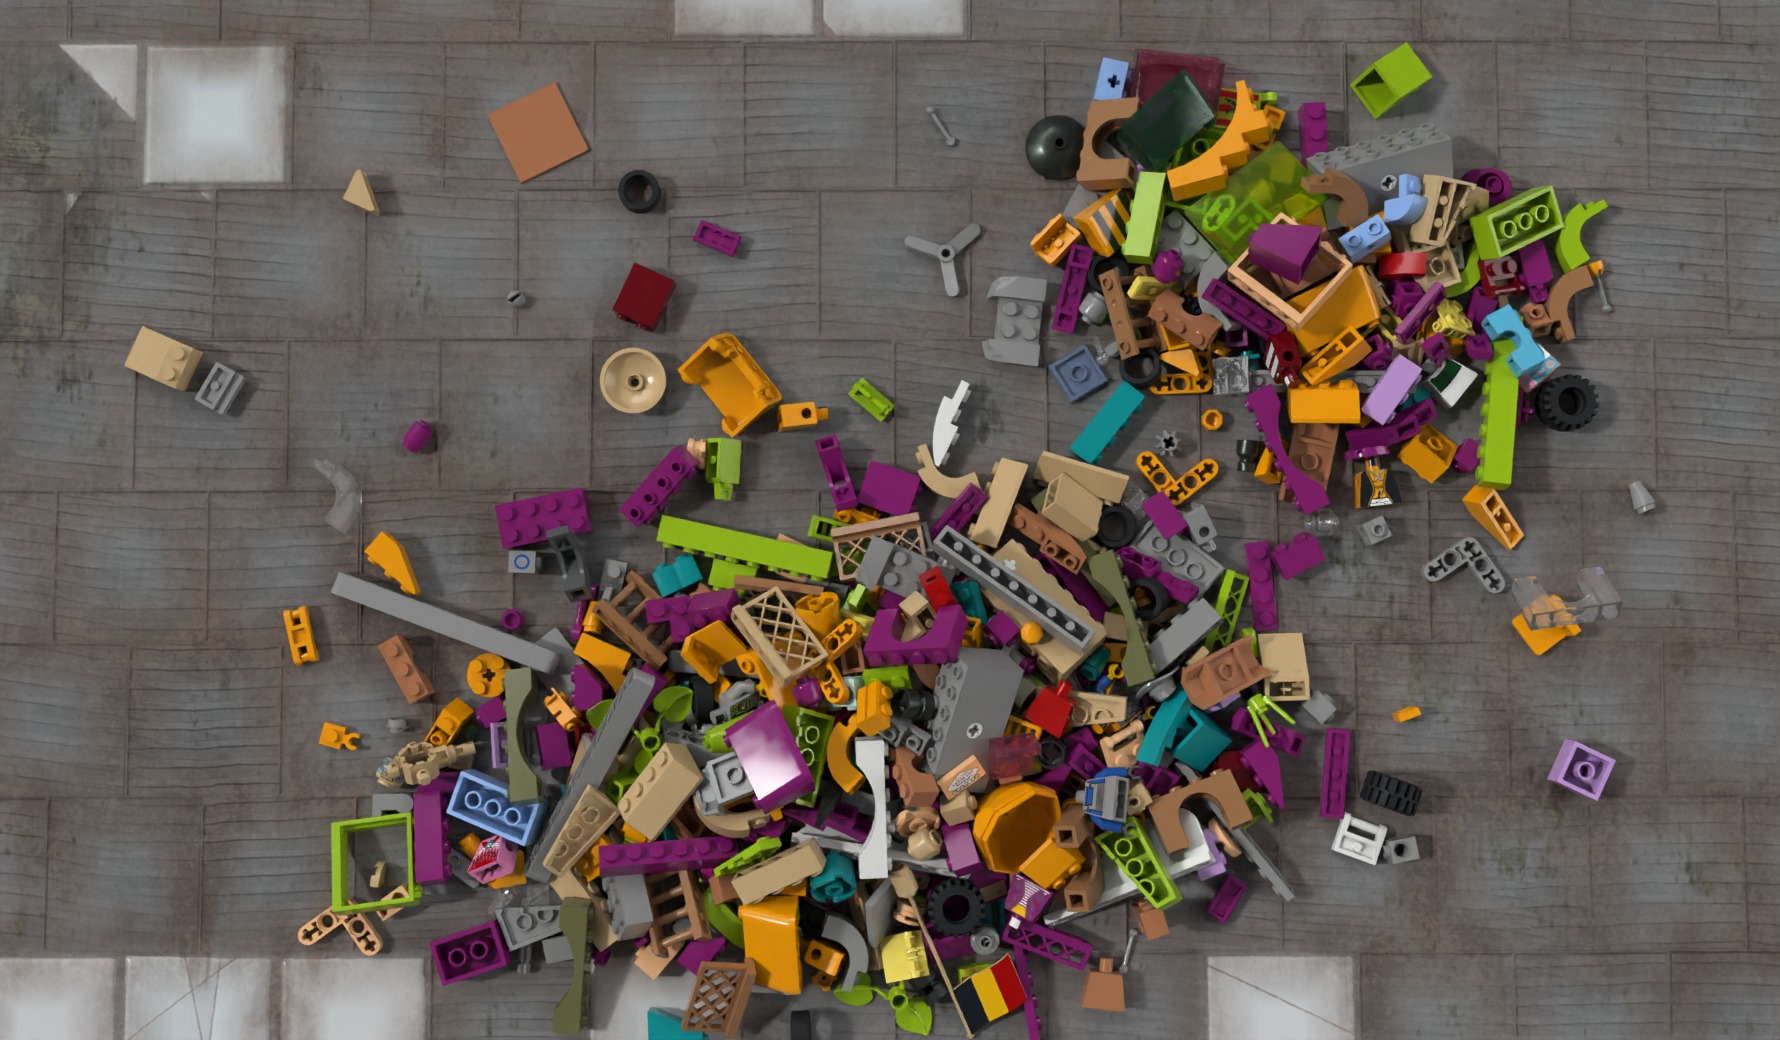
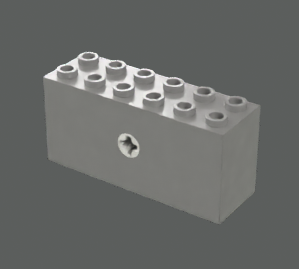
M1424 123L1418 128L1403 129L1396 134L1381 135L1374 140L1359 141L1356 145L1349 147L1341 146L1334 151L1327 153L1319 152L1312 157L1306 158L1308 177H1311L1312 174L1324 176L1325 168L1337 169L1347 174L1365 193L1368 201V216L1384 211V201L1399 198V175L1409 174L1421 178V185L1424 174L1453 179L1452 139L1433 123ZM1310 194V199L1321 205L1327 231L1344 226L1337 219L1339 209V196L1337 194Z
M960 647L955 663H942L933 692L935 710L929 720L923 721L922 730L932 735V738L924 752L925 756L917 769L918 772L932 773L935 782H937L963 761L974 755L986 774L966 789L968 792H985L1024 672L1003 650Z

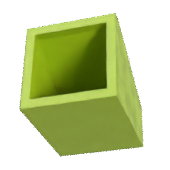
M1406 42L1374 62L1350 84V87L1374 119H1377L1418 90L1432 78V75Z

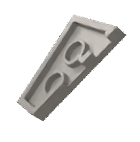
M560 905L494 909L510 951L562 931L559 928Z

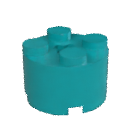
M838 851L828 853L825 856L827 862L823 871L815 877L809 875L812 897L820 902H826V899H833V902L844 901L855 894L854 889H857L854 864L850 858L841 856V853Z

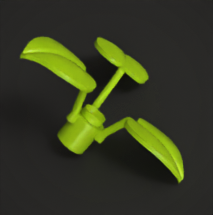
M682 686L663 689L657 694L653 702L655 710L660 712L655 728H646L642 732H638L633 726L630 730L637 738H640L644 748L634 758V767L639 775L660 749L658 733L660 732L659 728L662 717L664 716L668 722L677 723L683 721L690 713L693 696L691 689ZM614 699L601 701L587 711L588 722L596 731L600 727Z
M924 942L926 957H927V960H928V952H927L926 945H925V942ZM857 971L860 972L859 980L856 986H852L851 992L842 990L841 980L833 991L840 1001L854 1006H862L872 1000L873 994L871 990H874L883 996L885 1000L890 1001L892 1008L896 1010L895 1019L899 1027L903 1030L926 1036L929 1034L932 1023L931 1007L927 1006L919 995H914L908 1000L904 989V980L900 981L899 986L892 987L888 994H886L878 987L871 985L869 974Z

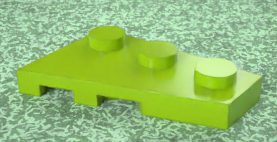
M770 836L759 838L755 844L713 869L715 877L719 878L736 874V872L769 858L782 846L779 837L770 839Z

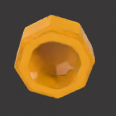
M1217 409L1207 410L1201 416V425L1207 431H1216L1223 424V415Z
M1036 622L1026 623L1021 629V639L1029 646L1037 645L1043 638L1042 627Z

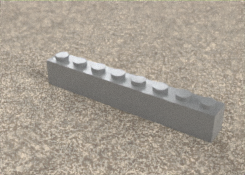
M946 525L933 541V551L973 580H977V583L1026 618L1039 624L1043 630L1078 655L1083 653L1096 633L1094 628L950 526Z

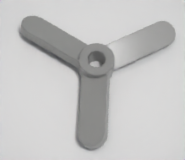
M977 224L968 225L947 245L941 246L914 236H907L904 245L910 250L937 258L941 263L946 292L949 296L956 297L960 293L954 256L979 235L980 227ZM947 251L950 256L943 257L942 252Z

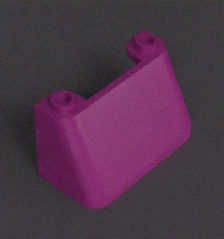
M774 699L725 729L726 735L722 737L727 748L732 747L736 752L756 795L752 797V800L757 810L762 809L766 815L815 791L812 774Z

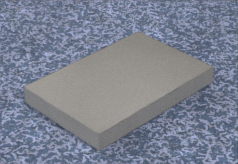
M889 875L865 903L868 943L873 948L879 945L898 921L892 916L894 909L898 907L896 905L898 895Z

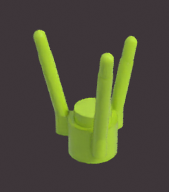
M1258 693L1246 702L1248 705L1247 709L1266 748H1269V743L1257 716L1262 718L1271 734L1275 735L1274 728L1264 714L1269 710L1267 705L1271 706L1292 725L1296 723L1268 695L1263 697L1261 693Z

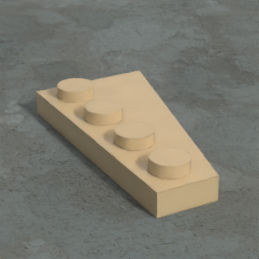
M1036 687V697L1045 687ZM1071 690L1068 695L1076 700L1068 727L1117 722L1126 719L1127 696Z
M588 784L543 861L544 867L561 879L621 814L617 804Z

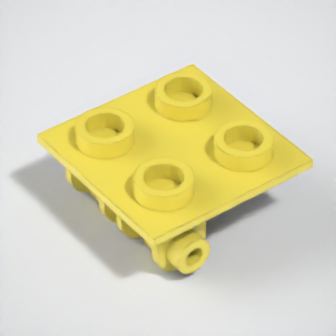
M1444 299L1436 308L1440 318L1432 325L1435 333L1440 332L1445 336L1456 339H1463L1467 334L1476 335L1472 329L1471 321L1465 317L1462 312L1463 308L1457 301Z
M922 930L886 936L879 943L886 983L930 975Z

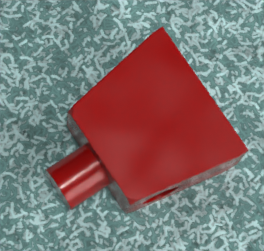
M938 565L918 575L921 585L936 613L939 606L958 605Z
M1061 679L1057 688L1051 685L1046 686L1022 716L1057 738H1061L1066 733L1076 705V700L1068 696L1073 685Z

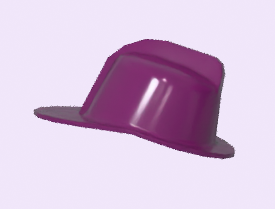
M1473 169L1466 172L1460 179L1461 181L1475 183L1477 187L1489 190V203L1491 204L1502 203L1511 194L1512 181L1502 170Z

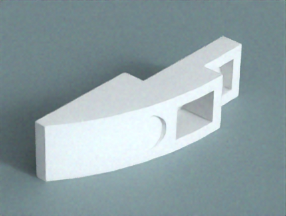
M963 380L953 399L944 396L937 413L932 441L933 461L936 468H939L940 464H946L950 455L947 450L950 444L955 445L960 435L957 433L958 427L951 424V422L958 420L961 410L958 408L961 402L966 403L971 393L968 390L970 384Z

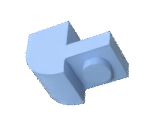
M1409 174L1399 175V198L1384 201V223L1399 227L1412 224L1423 215L1427 207L1428 198L1421 196V178Z

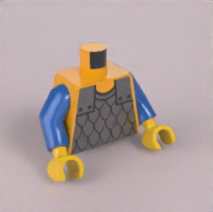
M1118 664L1110 665L1109 674L1104 675L1092 687V692L1127 696L1126 719L1124 721L1092 724L1093 731L1098 734H1102L1104 731L1108 734L1118 733L1130 726V723L1136 719L1140 720L1144 725L1146 720L1154 718V716H1150V710L1156 706H1148L1145 709V714L1141 715L1140 713L1143 710L1119 682L1114 679L1124 676L1123 669L1115 674L1114 671L1119 666Z

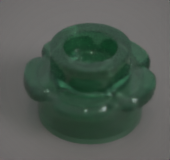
M473 722L467 725L464 724L465 729L462 732L469 742L472 740L478 742L477 739L482 735Z

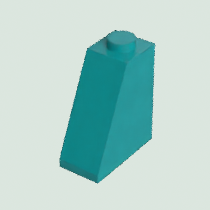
M650 1007L647 1011L648 1040H709V1034H705V1032L681 1031L683 1019L656 1007Z

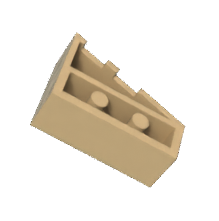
M1424 174L1421 196L1428 198V203L1423 215L1416 222L1412 223L1408 241L1443 247L1456 223L1454 220L1460 209H1464L1468 194L1471 190L1475 189L1477 184L1444 176Z

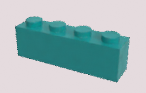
M1124 380L1068 451L1081 462L1096 465L1103 456L1101 453L1105 446L1110 448L1117 439L1114 436L1119 429L1123 431L1130 423L1128 417L1131 413L1137 414L1143 407L1144 403L1141 401L1145 396Z

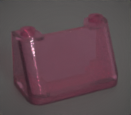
M1135 49L1130 98L1140 97L1147 106V109H1150V107H1160L1176 94L1189 111L1197 114V118L1210 119V116L1216 117L1225 63L1221 58L1213 56Z

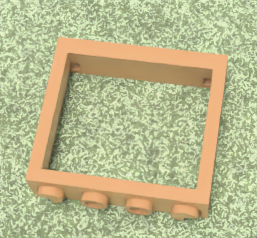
M1282 212L1270 223L1299 225L1295 218H1289ZM1321 241V247L1316 256L1339 273L1302 314L1244 272L1251 264L1249 262L1250 253L1248 248L1228 269V280L1298 332L1352 272L1353 264L1346 259V255H1340L1334 251L1328 242Z

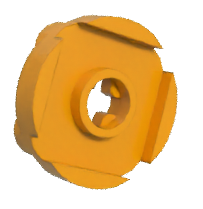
M494 653L479 655L469 664L467 671L468 684L477 695L483 697L499 696L504 693L502 688V679L505 678L504 671L512 670V667L500 655ZM487 669L496 674L495 677H492L491 682L488 681V678L484 677Z

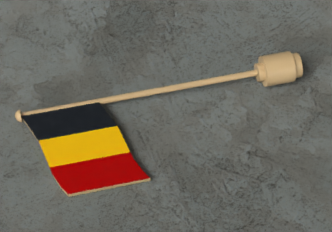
M904 862L892 866V870H889V877L898 897L909 898L968 1033L966 1037L973 1039L975 1032L987 1023L1016 1009L1027 999L1011 957L1007 953L999 961L969 976L953 989L913 898L918 890V884L913 872Z

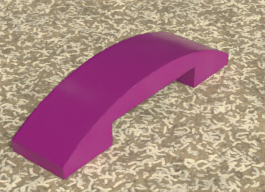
M1072 243L1051 329L1073 334L1094 248Z

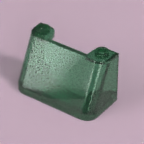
M1183 69L1121 126L1116 140L1147 172L1163 173L1170 165L1168 161L1171 156L1200 130L1205 128L1210 130L1217 123L1216 117L1218 114L1191 74L1186 69Z

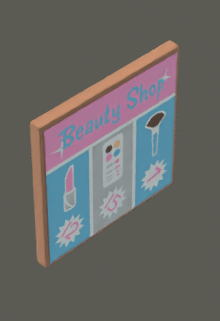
M1534 338L1532 339L1535 344L1544 351L1546 360L1537 369L1519 377L1518 386L1526 394H1529L1562 366Z

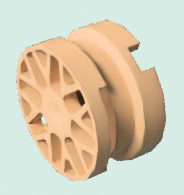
M689 438L687 450L700 462L697 467L705 469L707 439L695 441V439Z
M898 897L896 902L898 907L894 909L892 916L902 923L921 926L909 898ZM916 902L919 912L923 916V914H926L927 905L923 902H920V904Z

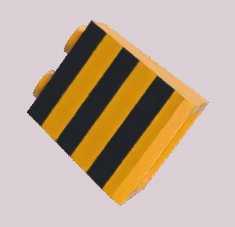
M1112 189L1072 217L1090 247L1094 248V254L1109 257L1122 246L1123 241H1126V223L1131 218V197L1126 190Z

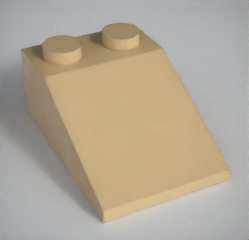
M142 326L124 366L185 392L203 352Z

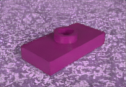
M701 220L693 241L734 258L742 237Z
M1227 873L1204 911L1225 924L1246 890L1247 885Z

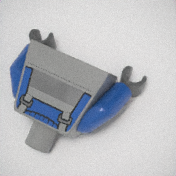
M1134 765L1129 770H1126L1125 767H1107L1097 773L1094 779H1089L1085 782V790H1078L1076 792V802L1083 804L1084 813L1090 814L1091 820L1101 829L1120 833L1121 831L1127 837L1136 836L1128 834L1127 828L1129 826L1137 828V826L1133 823L1122 825V822L1126 823L1129 778H1126V776H1130L1134 781H1139L1142 778L1141 776L1135 777L1132 775V771L1141 770L1139 766Z

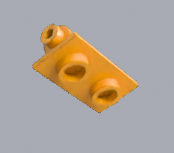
M863 505L861 511L857 510L858 506L837 512V509H835L833 517L854 525L879 520L881 513H878L876 509Z
M552 687L551 690L555 694L545 698V706L554 716L562 712L556 719L564 730L573 731L578 722L584 726L585 724L580 719L583 716L580 711L575 710V706L570 707L567 704L570 702V699L563 691L558 693Z

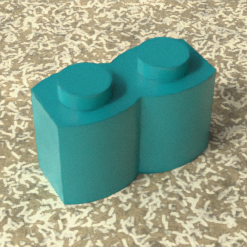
M685 553L676 557V562L669 566L667 563H663L655 567L656 572L652 573V576L663 598H667L704 580L693 555L688 556Z

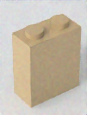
M1063 472L1049 483L1041 514L1082 543L1097 534L1099 519L1102 515L1103 501Z

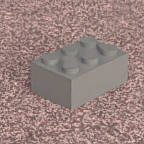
M1176 209L1162 220L1155 260L1160 252L1169 251V249H1174L1181 254L1185 266L1176 282L1186 292L1198 282L1205 262L1216 251Z
M643 874L604 877L602 879V886L604 892L607 891L609 898L607 899V909L609 913H612V931L614 934H617L618 941L644 937L654 920Z

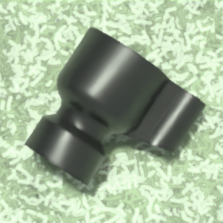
M1237 440L1236 455L1240 457L1237 471L1255 472L1253 460L1256 457L1262 456L1266 447L1263 441Z

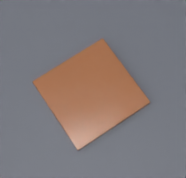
M555 82L487 115L521 184L589 151Z

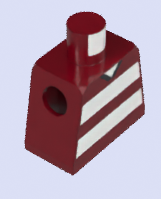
M1291 330L1269 335L1263 356V361L1276 384L1286 383L1290 389L1297 387L1300 384L1298 375L1302 360Z

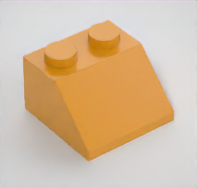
M1427 423L1420 427L1422 433L1405 441L1397 456L1405 465L1414 469L1421 478L1426 479L1432 484L1449 468L1458 446L1430 423Z
M1050 837L1019 869L1042 888L1058 890L1066 883V878L1074 875L1081 869V864L1086 859L1077 848H1057L1055 838Z

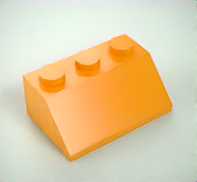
M1299 379L1300 384L1297 387L1287 388L1286 408L1291 423H1360L1359 389L1356 382L1351 380H1340L1339 382L1324 380L1312 386L1310 382Z

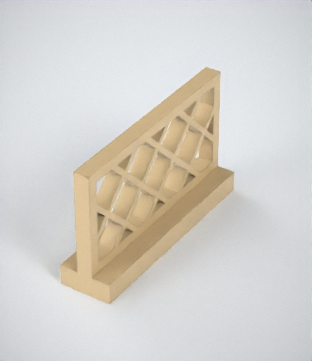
M777 586L743 606L739 604L732 608L731 620L782 688L789 685L792 679L829 657L827 651ZM776 595L780 600V606L767 605V599ZM753 607L762 609L761 618L750 616L747 610ZM764 611L778 612L777 621L763 619ZM780 613L790 614L793 618V623L779 622ZM762 624L775 626L774 635L764 634L761 630ZM777 628L791 629L790 638L776 636ZM793 631L804 632L806 641L792 639ZM775 641L788 643L787 653L777 651L774 648ZM791 644L803 646V656L790 654ZM807 647L817 649L821 655L816 658L806 657ZM788 658L802 661L801 667L792 672L787 665Z

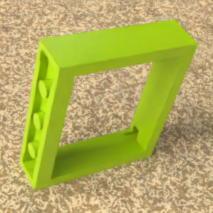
M412 812L331 823L333 913L343 916L420 905L423 889L421 885L416 883L414 814ZM407 825L409 897L348 905L347 833Z

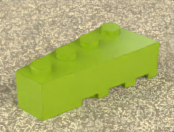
M783 704V717L815 783V791L791 803L814 808L835 717L806 708Z
M1131 816L1126 819V823L1122 822V825L1133 823L1137 826V828L1133 826L1127 828V833L1136 835L1134 837H1127L1121 831L1120 833L1105 831L1093 838L1107 852L1110 858L1118 864L1127 877L1137 885V888L1156 909L1164 911L1183 900L1139 818Z

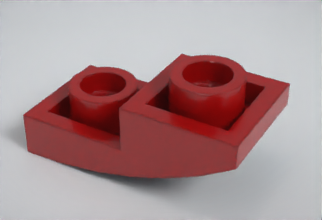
M1427 253L1381 255L1378 278L1401 279V276L1425 277Z

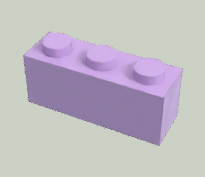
M1401 354L1396 355L1361 405L1360 412L1379 425H1384L1385 422L1389 424L1396 414L1394 412L1398 404L1402 405L1408 398L1409 394L1406 392L1410 386L1415 387L1422 378L1420 374L1422 368Z

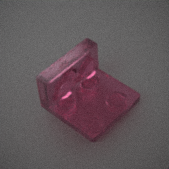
M1030 732L989 739V777L991 780L1034 773V756L1042 755V746L1035 734Z

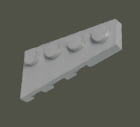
M1107 141L1103 142L1100 152L1101 158H1125ZM1078 184L1062 214L1066 222L1079 231V227L1072 217L1112 189L1086 191Z

